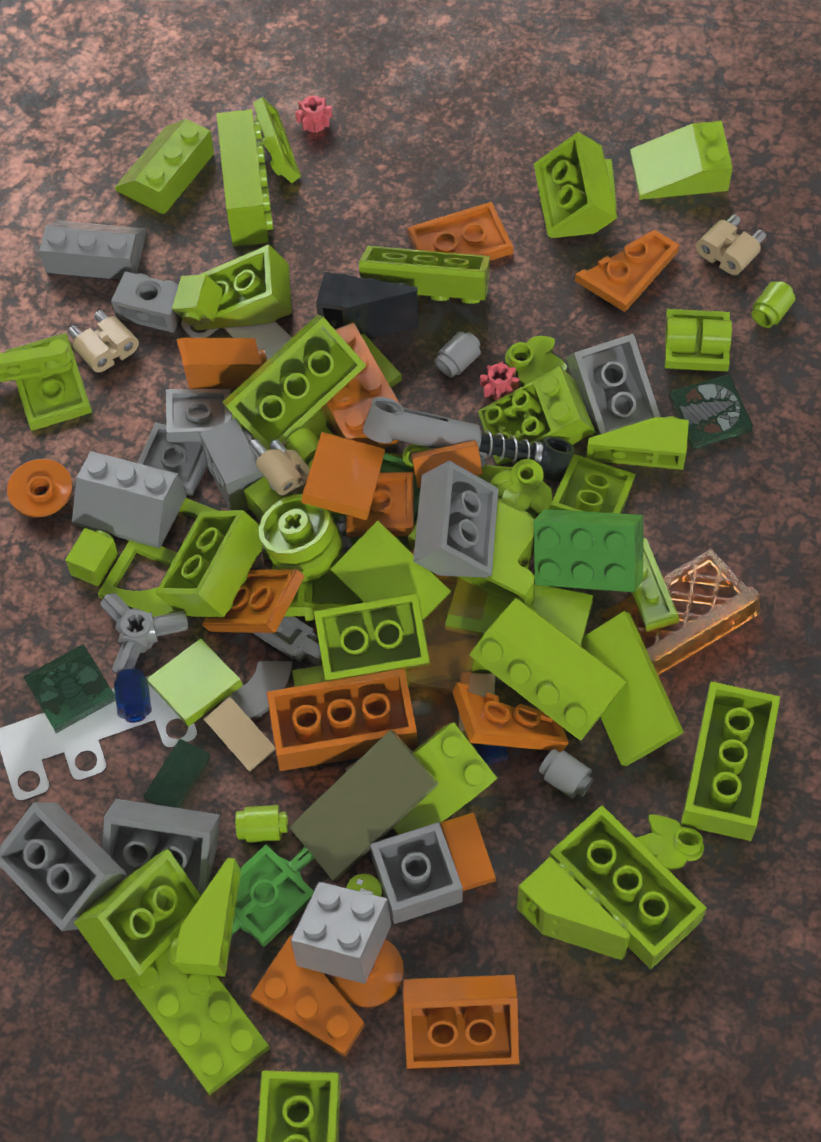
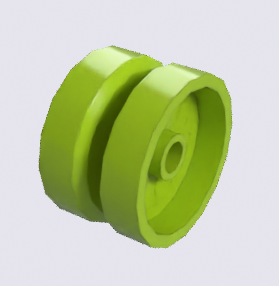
M296 494L283 498L273 504L262 516L258 530L260 541L269 554L276 569H298L305 576L303 582L320 578L329 572L340 560L344 546L341 533L334 523L330 511L301 503L303 494Z

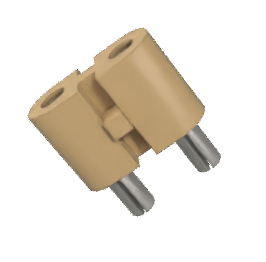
M733 214L727 221H717L696 243V249L703 258L711 263H714L716 260L720 261L719 268L732 275H738L761 251L760 243L766 237L765 232H762V230H758L753 236L746 232H743L741 235L737 234L738 227L736 226L740 223L741 219L736 214Z
M98 310L94 314V318L99 322L97 323L98 330L93 331L89 328L81 332L77 326H72V328L68 329V333L74 339L73 348L95 372H102L115 365L114 358L119 357L120 360H123L133 354L138 348L139 341L117 317H108L102 310Z
M258 439L252 440L249 447L258 457L255 465L267 479L270 487L281 496H289L291 493L293 495L303 494L310 468L297 451L286 450L279 440L273 441L270 444L271 450L267 451Z

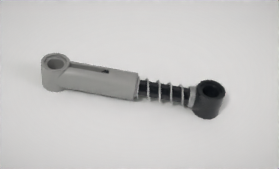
M376 397L372 400L362 430L368 438L380 443H390L393 440H399L434 449L476 440L479 452L487 453L488 457L491 454L500 456L501 460L505 457L512 459L513 463L516 460L520 461L523 459H532L538 462L543 469L544 479L550 481H561L575 450L568 441L555 436H548L544 438V441H535L531 444L527 439L518 441L514 436L504 438L501 433L492 435L489 430L482 433L478 424L403 408L398 402L386 397Z

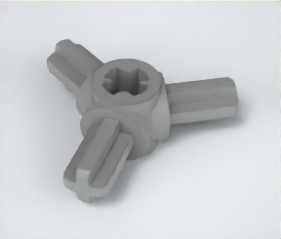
M116 593L105 595L100 603L101 608L117 623L115 629L120 634L118 643L121 647L112 667L113 673L125 678L132 675L140 653H145L155 642H158V636L188 629L187 616L184 611L153 617L152 612L146 613L137 608L130 609Z

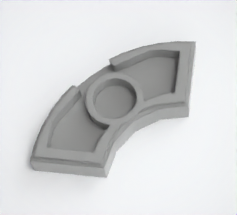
M258 661L255 674L248 683L228 697H231L252 722L260 719L269 710L267 691L288 688L292 677V661Z

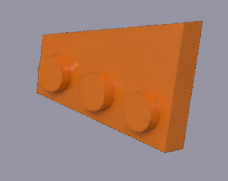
M653 230L624 246V250L609 258L606 256L599 260L598 265L586 271L583 269L576 273L575 282L626 312L678 253L679 244Z
M457 682L452 691L469 743L548 751L556 749L559 752L564 751L569 743L563 727L540 710L523 704H519L515 708L500 703L499 696L486 692L484 697L469 692L468 685Z

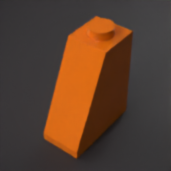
M255 338L177 339L189 389L237 388L267 361L265 350H258Z

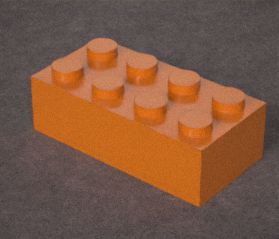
M351 323L336 329V332L367 366L321 407L335 436L383 449L401 442L393 440L390 443H380L368 438L363 433V426L374 398L386 397L398 403L399 401L355 324Z
M405 668L267 691L280 771L361 758L389 730L395 731L409 749L418 748L417 730Z

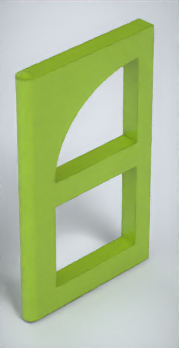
M185 498L179 510L180 513L195 519L200 511H218L188 498ZM129 540L99 590V598L104 599L105 595L116 593L130 609L137 608L146 613L152 612L153 617L176 612L155 594L158 587L142 591L117 588L136 553L169 567L177 555V552L162 546L159 549Z

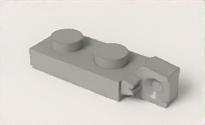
M284 617L276 633H253L291 659L301 662L305 658L315 666L323 665L320 646L317 643L319 641L318 636L313 633L311 627L295 617Z

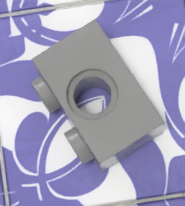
M125 271L111 300L115 316L120 320L174 333L181 318L172 310L179 284L170 280L162 281L150 278L142 273L134 274Z

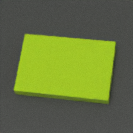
M67 333L6 350V352H11L27 347L48 346L51 341L62 339L67 343L73 362L71 369L66 372L15 380L31 431L92 413Z
M378 520L331 568L364 603L418 593L423 621L451 593L430 570L414 563V555Z

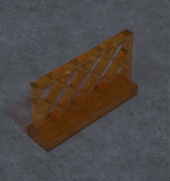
M709 549L663 577L671 599L687 601L686 612L677 611L679 620L684 621L681 629L668 631L658 628L646 632L645 627H639L640 614L633 596L603 612L602 620L606 623L624 611L636 615L634 624L639 635L656 638L655 644L646 650L657 674L660 675L759 615L761 594L753 586L747 588L712 549ZM709 562L717 569L716 577L697 574L698 568ZM677 581L691 582L689 593L670 591L671 585ZM695 583L715 585L713 596L694 594ZM719 586L732 587L739 593L732 598L717 597ZM692 602L711 604L710 611L704 615L690 613Z

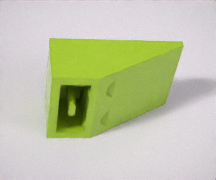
M561 366L478 410L484 431L489 430L492 435L501 433L504 438L514 436L518 441L527 439L531 444L535 441H544V438L548 436H555L573 445L595 433L576 380ZM493 455L497 465L512 462V459L504 457L501 460L500 456Z
M549 857L519 885L517 910L541 934L619 960L625 957L630 939L628 926L618 915H610L601 907L602 901L597 894L590 888L584 890L574 880L576 877L563 862L558 864Z

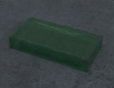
M179 739L143 795L144 800L154 805L180 808L211 759L210 753Z

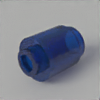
M139 669L120 671L116 675V681L114 682L117 715L130 723L143 721L152 712L148 679L144 676L143 671Z

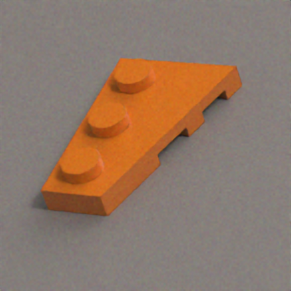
M290 935L251 994V999L345 1057L364 1028V1021L324 973L297 966L291 944L292 935Z

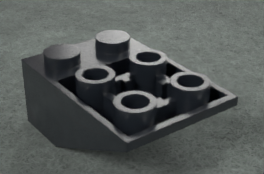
M324 273L316 301L317 315L323 316L335 330L354 323L361 335L364 333L369 339L418 327V287L405 283L396 284L379 281L374 278L353 277L344 273Z

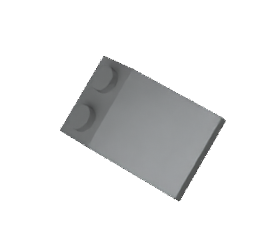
M634 333L572 353L566 357L571 376L576 380L597 435L654 417H661Z

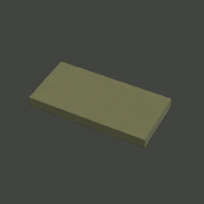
M389 730L289 828L308 851L312 853L315 860L333 881H338L371 849L370 844L379 842L439 783L395 731Z

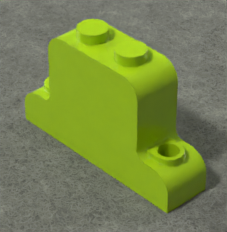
M498 498L492 575L487 578L454 577L508 604H511L517 597L530 607L534 600L535 576L525 566L534 554V518L526 511L516 510L505 505ZM417 525L408 536L410 552L415 548Z

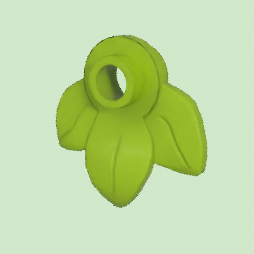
M535 336L526 343H515L505 354L506 365L510 368H516L518 378L523 385L559 366L567 371V365L559 357L551 353L555 344V339L552 337ZM518 358H523V359H525V360H524V361H519V360H516V359H518Z
M532 459L518 461L512 467V470L497 473L490 482L491 485L498 488V497H502L504 504L516 510L527 511L530 507L537 514H540L544 509H550L552 491L543 481L542 467ZM524 470H530L533 472V476L531 479L525 480L521 477V473Z
M650 814L648 822L652 833L636 838L668 870L682 868L687 861L698 860L704 852L703 838L698 831L682 827L678 821L660 815Z

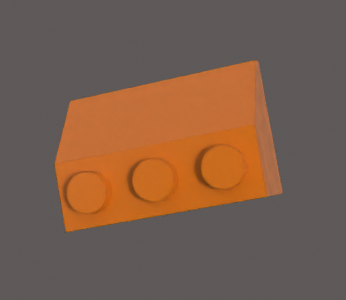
M515 975L403 979L407 1069L519 1064L518 1005Z

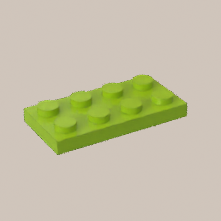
M171 943L140 976L125 978L124 980L206 1092L211 1095L268 1051L270 1047L217 976L186 974L179 970L175 961L171 958Z

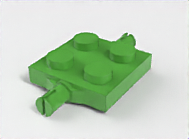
M265 845L240 868L241 876L232 935L240 928L250 933L265 947L307 907L314 891L303 881L300 871L315 859L312 853L308 852L307 848L304 847L289 862L279 857Z

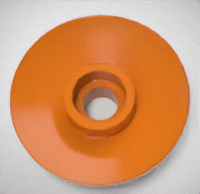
M35 459L22 464L13 472L7 484V495L11 505L21 514L30 517H44L59 511L65 506L72 494L73 483L68 470L62 464L50 459ZM41 491H47L43 495H37Z
M385 939L365 984L331 975L332 983L344 999L352 1005L358 1007L379 1006L390 1000L399 990L404 976L403 961L396 947Z

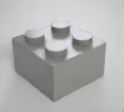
M235 418L201 432L200 437L207 467L229 511L244 510L246 512L250 509L247 507L244 490L262 478L263 474L255 465L258 457L249 447L253 440L252 436L246 428L241 429Z
M439 822L370 844L372 861L384 896L387 898L394 924L463 902V888Z
M319 882L291 938L297 966L365 984L392 925L387 898Z

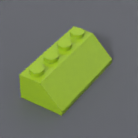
M367 246L359 260L360 278H374L379 281L396 284L405 283L418 287V297L419 295L431 296V299L437 301L449 300V297L462 298L461 301L464 303L475 304L479 303L480 300H485L488 293L490 256Z
M316 315L222 403L268 451L271 450L270 444L273 441L279 440L281 443L286 441L291 434L298 430L367 365L323 316Z
M517 597L489 627L469 654V656L580 741L589 733L627 682Z

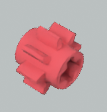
M311 95L298 102L299 110L295 111L296 122H302L303 131L308 130L318 133L325 127L330 126L329 118L333 117L332 106H326L324 97L320 98Z
M503 362L493 366L487 365L486 375H480V386L484 387V397L490 396L493 400H498L513 392V390H517L520 379L515 378L516 368H510Z

